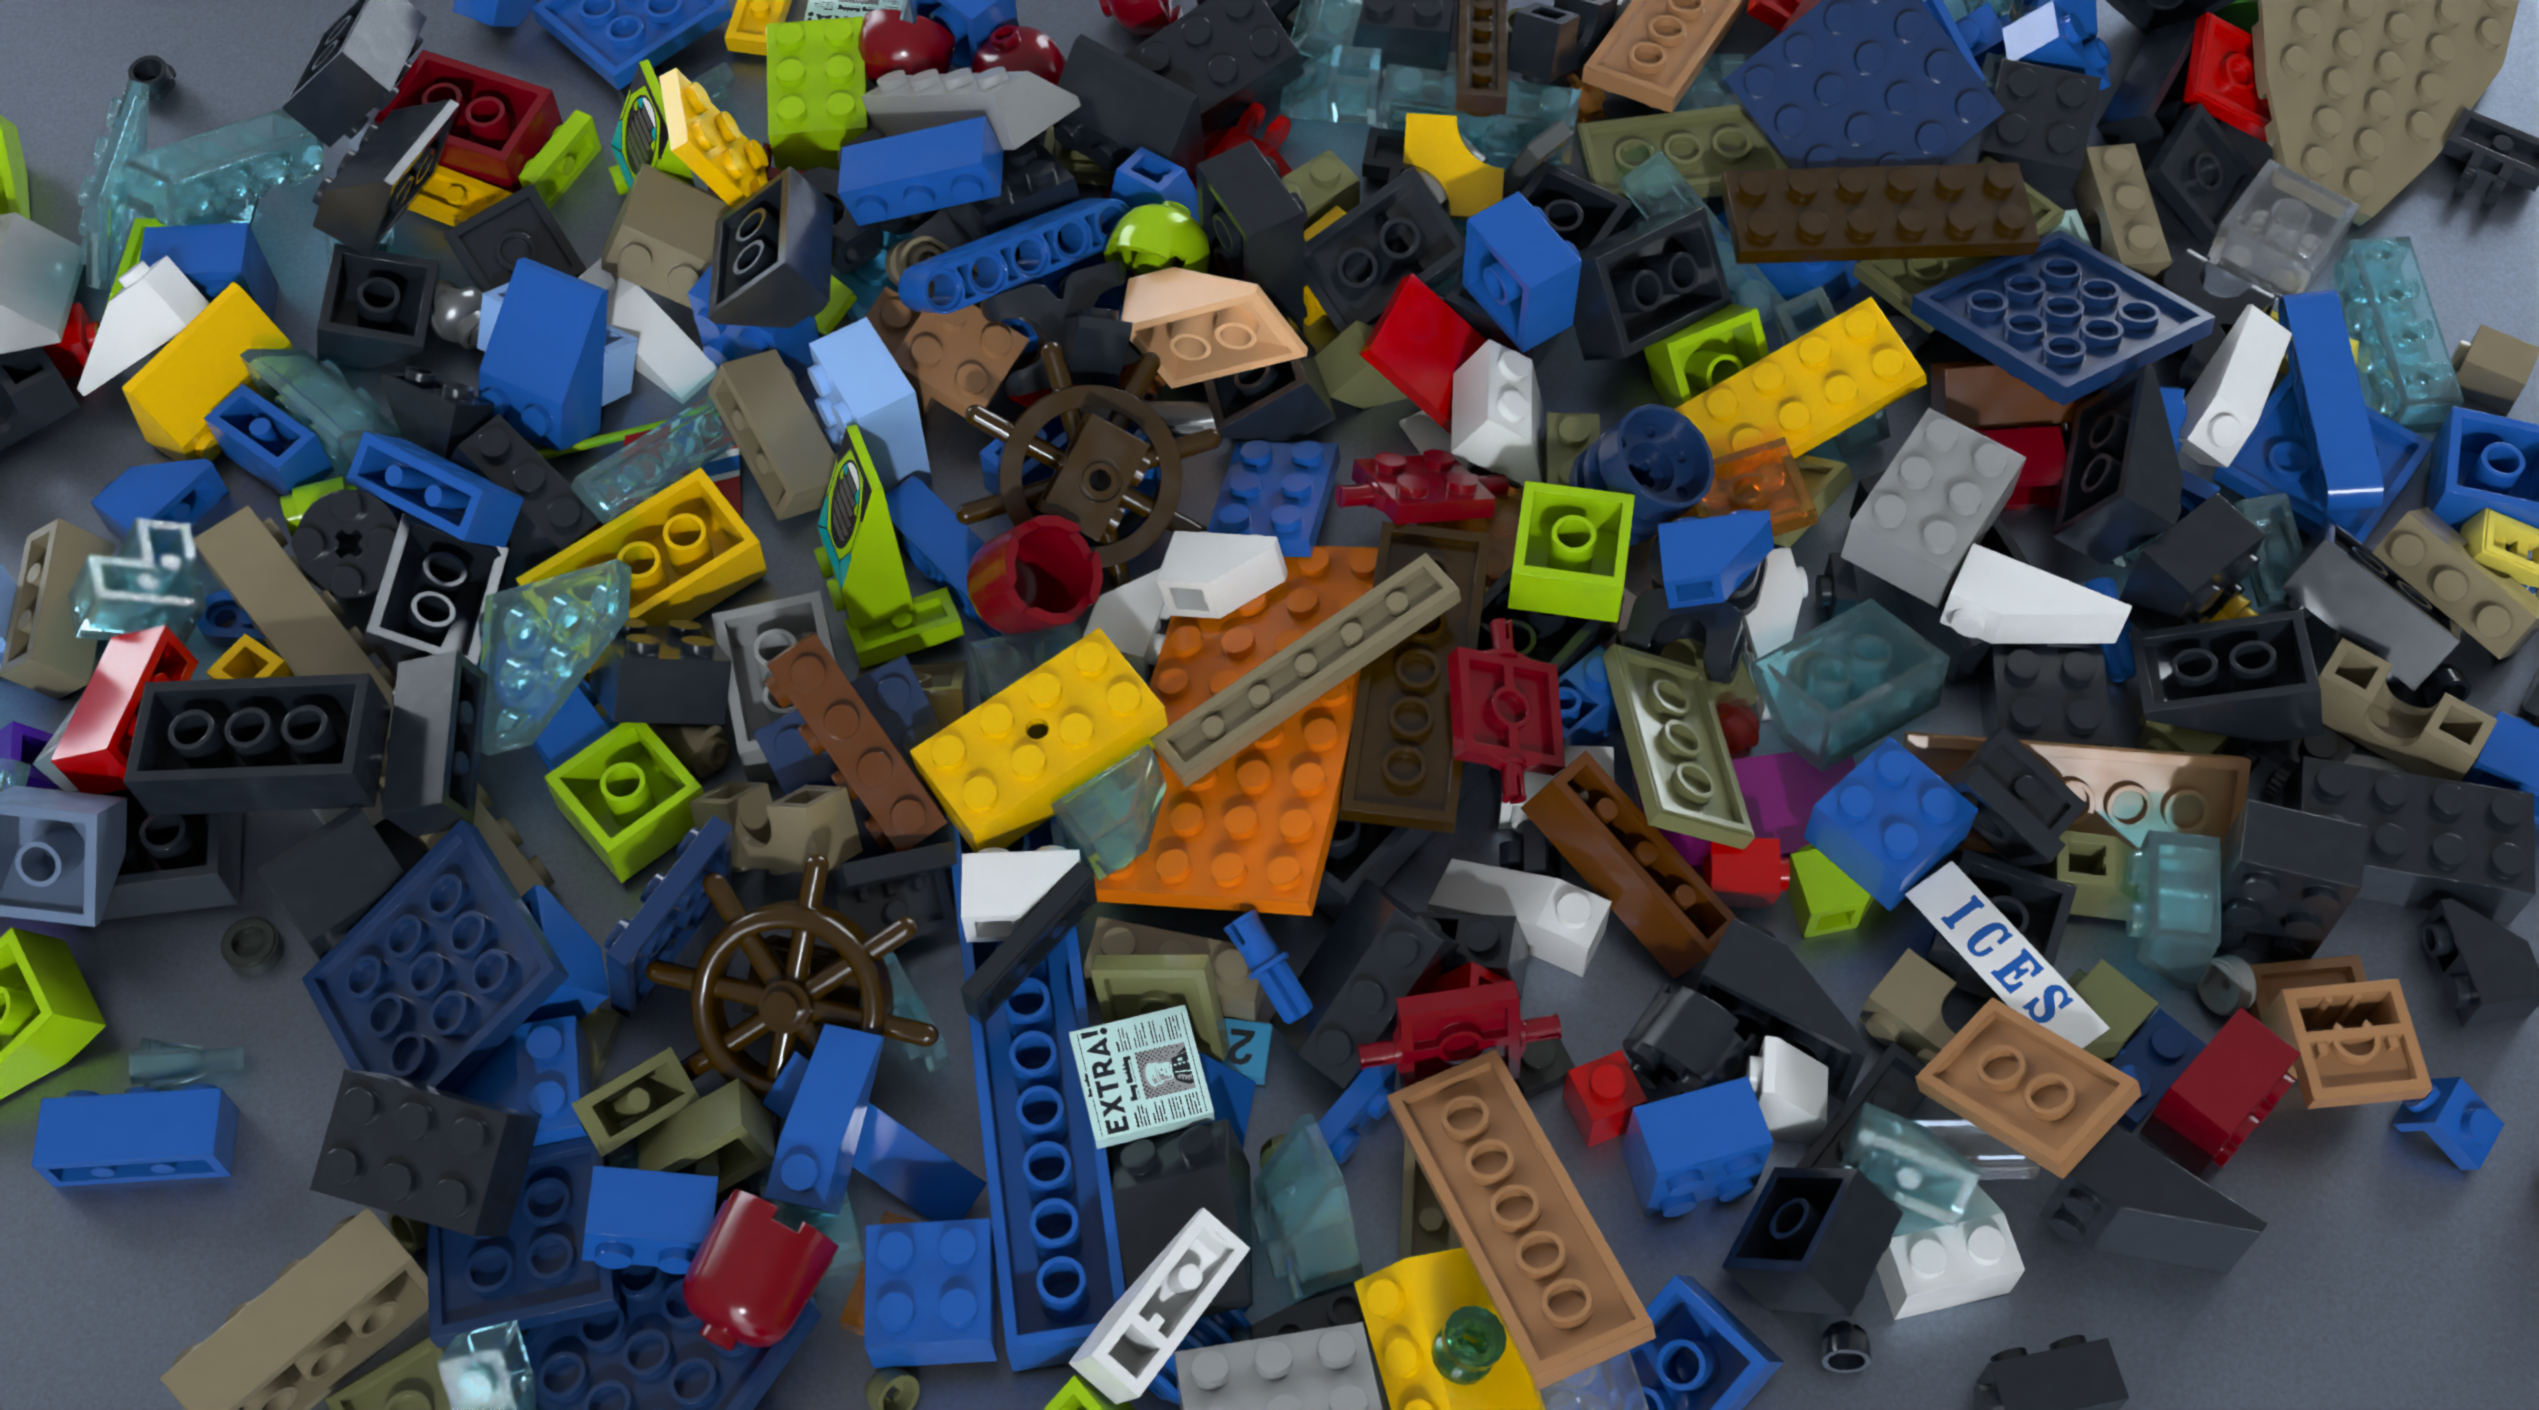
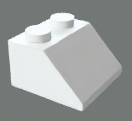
M1489 339L1453 373L1451 454L1493 473L1504 474V476L1521 483L1522 486H1524L1525 481L1543 483L1544 407L1532 359Z
M1972 1178L1887 1196L1903 1212L1892 1235L1891 1243L1882 1254L1876 1266L1894 1320L2009 1294L2025 1271L2004 1212Z

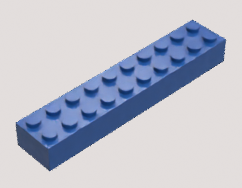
M1061 811L1005 849L1009 852L1036 851L1040 847L1049 845L1066 848ZM946 815L949 842L952 841L957 859V864L952 867L964 981L966 982L1004 941L966 942L961 920L962 854L975 852ZM1076 925L986 1023L980 1024L968 1015L1005 1343L1012 1372L1069 1363L1106 1313L1126 1292L1107 1148H1096L1069 1037V1032L1090 1028Z

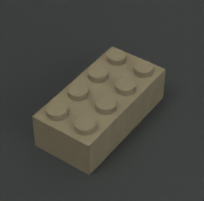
M366 1207L357 1216H350L340 1221L331 1230L328 1239L307 1257L298 1258L289 1263L279 1273L276 1282L256 1299L245 1301L234 1308L227 1316L225 1324L205 1341L195 1343L183 1350L174 1360L172 1368L164 1373L160 1379L185 1410H310L429 1310L428 1277L369 1207Z

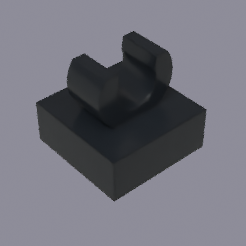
M1531 820L1523 821V841H1506L1499 844V865L1501 867L1561 879V853Z

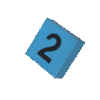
M1224 1018L1230 1047L1225 1061L1218 1062L1253 1080L1258 1085H1265L1273 1024Z

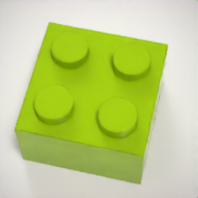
M1525 481L1508 608L1617 623L1624 590L1635 495Z
M621 723L544 776L558 809L621 884L681 842L686 834L695 827L689 801L704 794L702 786L647 723Z

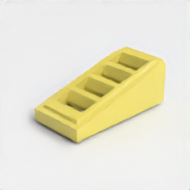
M2484 508L2463 524L2460 535L2469 541L2464 549L2476 562L2499 577H2513L2520 584L2539 588V529L2489 508ZM2506 546L2510 547L2509 552L2505 550ZM2528 551L2532 552L2531 561L2528 560Z

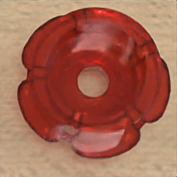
M1723 703L1717 708L1719 721L1730 754L1737 755L1743 750L1749 751L1759 743L1758 731L1760 730V724L1751 709L1744 705L1733 707L1730 703Z

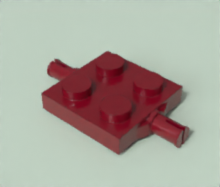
M1430 449L1424 451L1423 455L1411 456L1382 452L1376 454L1375 458L1354 459L1351 479L1356 484L1338 485L1335 491V499L1337 505L1340 506L1339 508L1365 505L1369 508H1376L1384 512L1396 525L1493 518L1496 502L1495 496H1506L1509 491V482L1504 474L1488 476L1471 474L1451 453L1444 450Z
M1499 618L1489 623L1492 649L1480 651L1457 647L1447 656L1454 760L1485 764L1498 769L1501 772L1502 802L1508 803L1510 801V804H1519L1527 799L1524 784L1525 771L1554 776L1565 768L1557 664L1535 661L1517 652L1514 649L1513 621Z
M1515 980L1396 998L1397 1027L1393 1033L1392 1040L1357 1044V1052L1361 1070L1396 1064L1400 1073L1402 1089L1494 1049H1497L1513 1079L1518 1080L1520 1079V1059L1527 1043L1556 1038L1561 1039L1562 1029L1557 1013L1523 1019L1520 1012V997Z

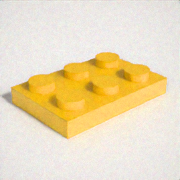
M677 68L659 77L671 151L731 208H734L768 183L765 167L769 165L762 146L754 139L749 141L740 132L734 118L727 111L720 112L711 103L705 89L698 82L691 83Z

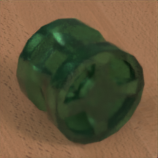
M1475 1305L1461 1307L1451 1314L1433 1340L1431 1354L1435 1367L1450 1382L1460 1385H1470L1479 1382L1487 1376L1493 1365L1497 1363L1505 1351L1507 1337L1504 1326L1496 1315L1485 1308ZM1463 1333H1466L1467 1336H1470L1475 1340L1477 1339L1478 1342L1472 1343L1471 1341L1464 1339Z

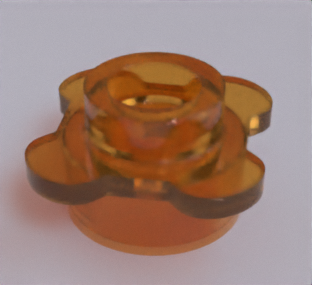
M1570 73L1567 79L1571 86L1562 93V99L1567 107L1585 123L1595 116L1600 120H1605L1608 116L1602 107L1603 102L1606 100L1602 89L1584 83L1575 74Z

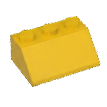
M232 282L122 387V390L145 441L175 462L203 458L212 461L222 450L204 417L241 384H244L265 400L270 399L277 391H282L291 384L296 372L300 368L288 338L239 285Z
M1463 1248L1405 1258L1354 1282L1391 1410H1546L1540 1391H1537Z

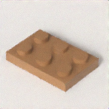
M1993 997L1915 1077L1920 1092L2061 1179H2064L2141 1096L2139 1083L2136 1079Z

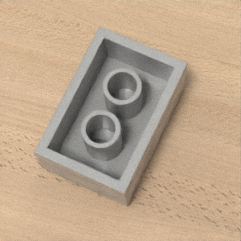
M1928 408L1852 519L1841 557L1938 608L1956 581L1972 544L1979 545L2013 494L2026 457Z
M820 591L712 614L717 644L732 661L728 702L738 754L748 782H766L777 779L752 731L796 710L793 703L782 709L763 682L772 675L765 663L813 631L837 664L830 627Z
M1363 1322L1174 1352L1181 1410H1382Z

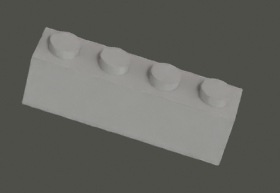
M1002 66L988 69L982 73H972L970 68H961L948 74H939L937 69H929L915 75H906L904 70H897L878 78V86L861 96L873 128L880 130L887 137L985 116L1003 150H1016L1081 106L1078 96L1029 71L1006 72L1005 67Z
M16 212L0 215V354L61 343L86 259L82 247Z

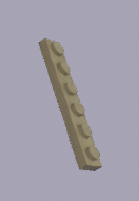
M1427 553L1423 554L1153 736L1151 741L1155 751L1185 788L1459 603L1461 601L1459 588Z

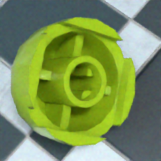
M1164 201L1162 205L1154 203L1133 208L1118 221L1104 250V258L1106 262L1124 261L1125 267L1139 276L1170 267L1207 274L1210 262L1208 237L1199 223L1190 216V210L1182 204L1174 201Z

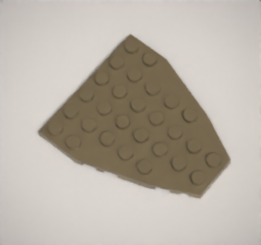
M2251 0L2258 2L2259 21L2252 26L2255 83L2258 98L2268 99L2272 121L2265 125L2264 128L2267 143L2273 151L2272 167L2275 182L2358 226L2373 218L2434 161L2443 149L2464 107L2471 110L2504 65L2519 0Z

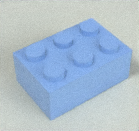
M865 317L809 343L814 365L807 368L814 388L820 396L815 399V404L822 420L827 428L822 430V433L832 451L837 454L839 453L846 427L857 424L883 487L884 494L912 475L920 479L926 486L932 484L916 392L868 318Z

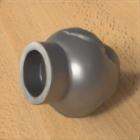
M447 280L436 282L431 309L435 312L432 315V327L435 333L444 340L459 342L467 350L476 349L483 292L474 287H463L460 289L456 284Z

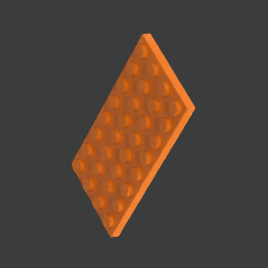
M1315 546L1312 557H1283L1288 571L1286 581L1221 619L1171 616L1165 634L1167 636L1158 656L1149 685L1151 691L1165 707L1168 726L1373 589L1379 547ZM1361 669L1186 788L1155 749L1123 769L1091 871L1094 874L1097 902L1243 912L1256 909L1258 913L1312 916L1343 796Z

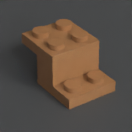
M888 287L883 289L865 316L915 390L921 421L935 400L964 418L966 409L971 405L977 404L987 408L1030 340L1001 321H988L984 318L981 309L973 304L948 314L909 310L902 303L899 294Z
M2359 955L2249 965L2257 983V994L2254 1003L2249 1007L2250 1013L2301 1053L2288 1070V1073L2294 1078H2298L2307 1109L2422 1099L2433 1090L2399 979L2367 981Z

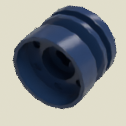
M1648 404L1632 409L1576 457L1569 475V482L1571 487L1635 495L1629 545L1633 546L1652 539L1658 533V524L1671 523L1674 519L1679 518L1698 504L1710 492L1715 475L1713 455L1704 435L1689 418L1670 407Z

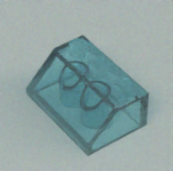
M247 349L240 355L260 396L315 433L334 471L340 476H344L345 480L364 431L403 439L394 416L391 415L387 419L381 414L375 400L363 388L358 387L356 390H353L349 387L344 375L330 360L326 359L321 363L306 349Z
M1870 598L1752 661L1751 671L1781 740L1816 769L1823 772L1938 707L1950 657Z

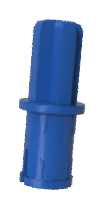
M2099 577L2084 584V587L2119 600L2117 586L2112 578ZM2127 618L2116 643L2097 644L2099 649H2103L2106 675L2113 682H2122L2137 675L2129 633L2133 628L2129 618Z
M1256 909L1247 912L1224 928V931L1237 947L1252 972L1248 975L1251 981L1258 979L1285 1023H1294L1312 1010L1313 1004L1285 961L1290 955L1287 951L1281 952L1265 928Z

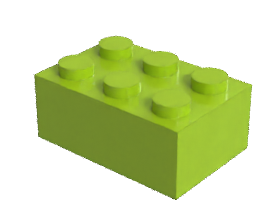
M863 16L766 24L768 137L777 169L785 170L789 166L795 170H809L817 167L840 169L837 157L840 149L860 135L873 129L861 97L871 91V81L867 77L865 61L862 60L858 50V38L863 23Z

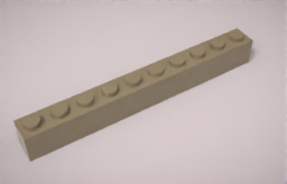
M249 505L193 538L192 542L209 570L222 587L227 590L239 609L243 608L246 611L254 628L266 637L264 639L273 653L285 660L294 676L370 673L392 708L386 739L387 745L391 731L393 713L392 692L396 686V678L384 663L378 667L373 665L368 656L374 652L363 639V634L356 626L349 630L344 628L339 620L345 614L330 592L325 590L318 594L311 586L312 582L303 572L297 556L294 555L289 558L282 549L288 545V542L275 522L270 517L261 522ZM386 745L378 786L380 792H382L385 785L388 758ZM478 782L474 826L482 834L516 891L521 897L535 884L543 886L548 890V887L555 883L551 874L536 855L527 861L518 850V847L524 844L522 838L505 816L496 821L489 813L487 808L493 805V803ZM450 830L415 838L428 853Z

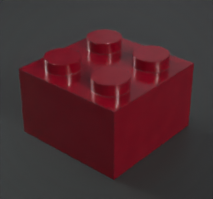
M2241 1007L2170 1086L2140 1130V1133L2197 1178L2200 1177L2211 1163H2214L2222 1170L2244 1144L2246 1138L2254 1129H2257L2278 1105L2279 1100L2297 1080L2288 1073V1070L2301 1053Z

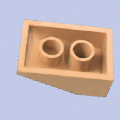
M1176 267L1128 279L1120 321L1133 322L1130 341L1142 355L1146 352H1154L1160 357L1161 365L1157 372L1171 389L1307 356V346L1258 284Z

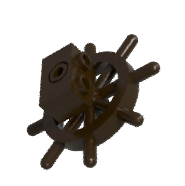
M1050 341L1043 345L1041 354L1053 392L1030 405L1015 423L977 404L971 405L966 409L965 419L970 425L1004 443L998 463L999 493L960 505L956 510V518L959 523L970 525L1006 514L1012 526L1016 527L1034 518L1029 506L1037 504L1035 507L1037 510L1047 515H1058L1077 523L1081 527L1082 534L1099 542L1098 545L1088 546L1091 552L1097 551L1099 553L1102 568L1106 567L1114 590L1132 581L1127 561L1147 550L1159 539L1165 530L1172 533L1174 531L1201 532L1207 530L1206 526L1176 511L1182 488L1181 459L1218 448L1222 443V435L1217 429L1209 428L1174 439L1162 418L1142 401L1161 365L1160 357L1156 353L1146 352L1140 357L1123 391L1101 385L1073 386L1061 345L1055 341ZM1101 407L1112 410L1106 421L1089 412H1085L1083 416L1080 408ZM1058 415L1061 417L1069 443L1065 451L1036 436L1038 431L1047 422ZM1130 422H1133L1142 431L1149 444L1126 432ZM1025 454L1054 469L1053 475L1022 486V467ZM1157 467V485L1154 498L1129 486L1130 484L1137 487L1147 470ZM1126 508L1143 517L1131 531L1119 538L1117 526Z
M812 854L807 858L798 901L774 902L746 912L722 874L710 872L705 875L702 887L726 923V926L707 945L696 968L655 959L650 961L645 969L647 978L654 983L691 991L690 1011L692 1024L701 1048L680 1061L690 1081H694L712 1068H715L729 1083L739 1078L762 1103L794 1054L797 1035L812 1056L824 1024L883 1036L885 1039L882 1049L887 1038L922 1047L933 1046L939 1038V1032L934 1025L893 1015L894 996L892 982L883 959L884 956L916 935L918 927L915 920L907 916L901 917L869 937L851 919L838 911L823 906L822 901L829 862L822 854ZM774 929H793L791 938L774 934L763 938L761 933ZM816 936L830 944L833 948L815 944ZM740 948H742L751 962L747 980L726 975L733 958ZM723 999L742 1003V1011L752 1015L730 1028L725 1015ZM772 1030L774 1033L766 1067L752 1058L743 1048ZM767 1108L772 1114L775 1147L778 1141L782 1117Z

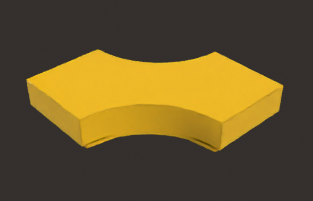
M1406 113L1403 167L1409 169L1414 166L1419 172L1428 175L1441 187L1448 200L1449 215L1452 220H1467L1502 200L1504 168L1485 164L1468 151L1459 135L1457 116Z

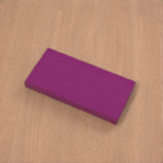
M1850 744L1732 759L1755 838L1780 839V857H1788V859L1790 854L1810 844L1803 836L1814 805L1856 767ZM1633 772L1631 783L1636 804L1646 816ZM1657 828L1697 874L1703 873L1702 851L1708 840Z

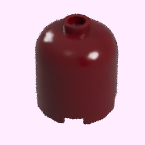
M1058 515L1037 516L986 541L979 548L970 561L966 576L968 597L976 614L991 628L1005 634H1032L1064 626L1081 617L1086 609L1094 605L1098 600L1103 582L1101 557L1097 551L1091 552L1086 540L1078 533L1081 532V527L1077 523Z
M735 1189L729 1199L724 1200L682 1283L683 1299L689 1311L704 1323L698 1334L729 1352H732L737 1342L760 1348L770 1347L782 1341L793 1328L833 1263V1257L839 1248L829 1237L806 1222H803L799 1230L795 1232L774 1220L773 1217L779 1207L739 1189Z

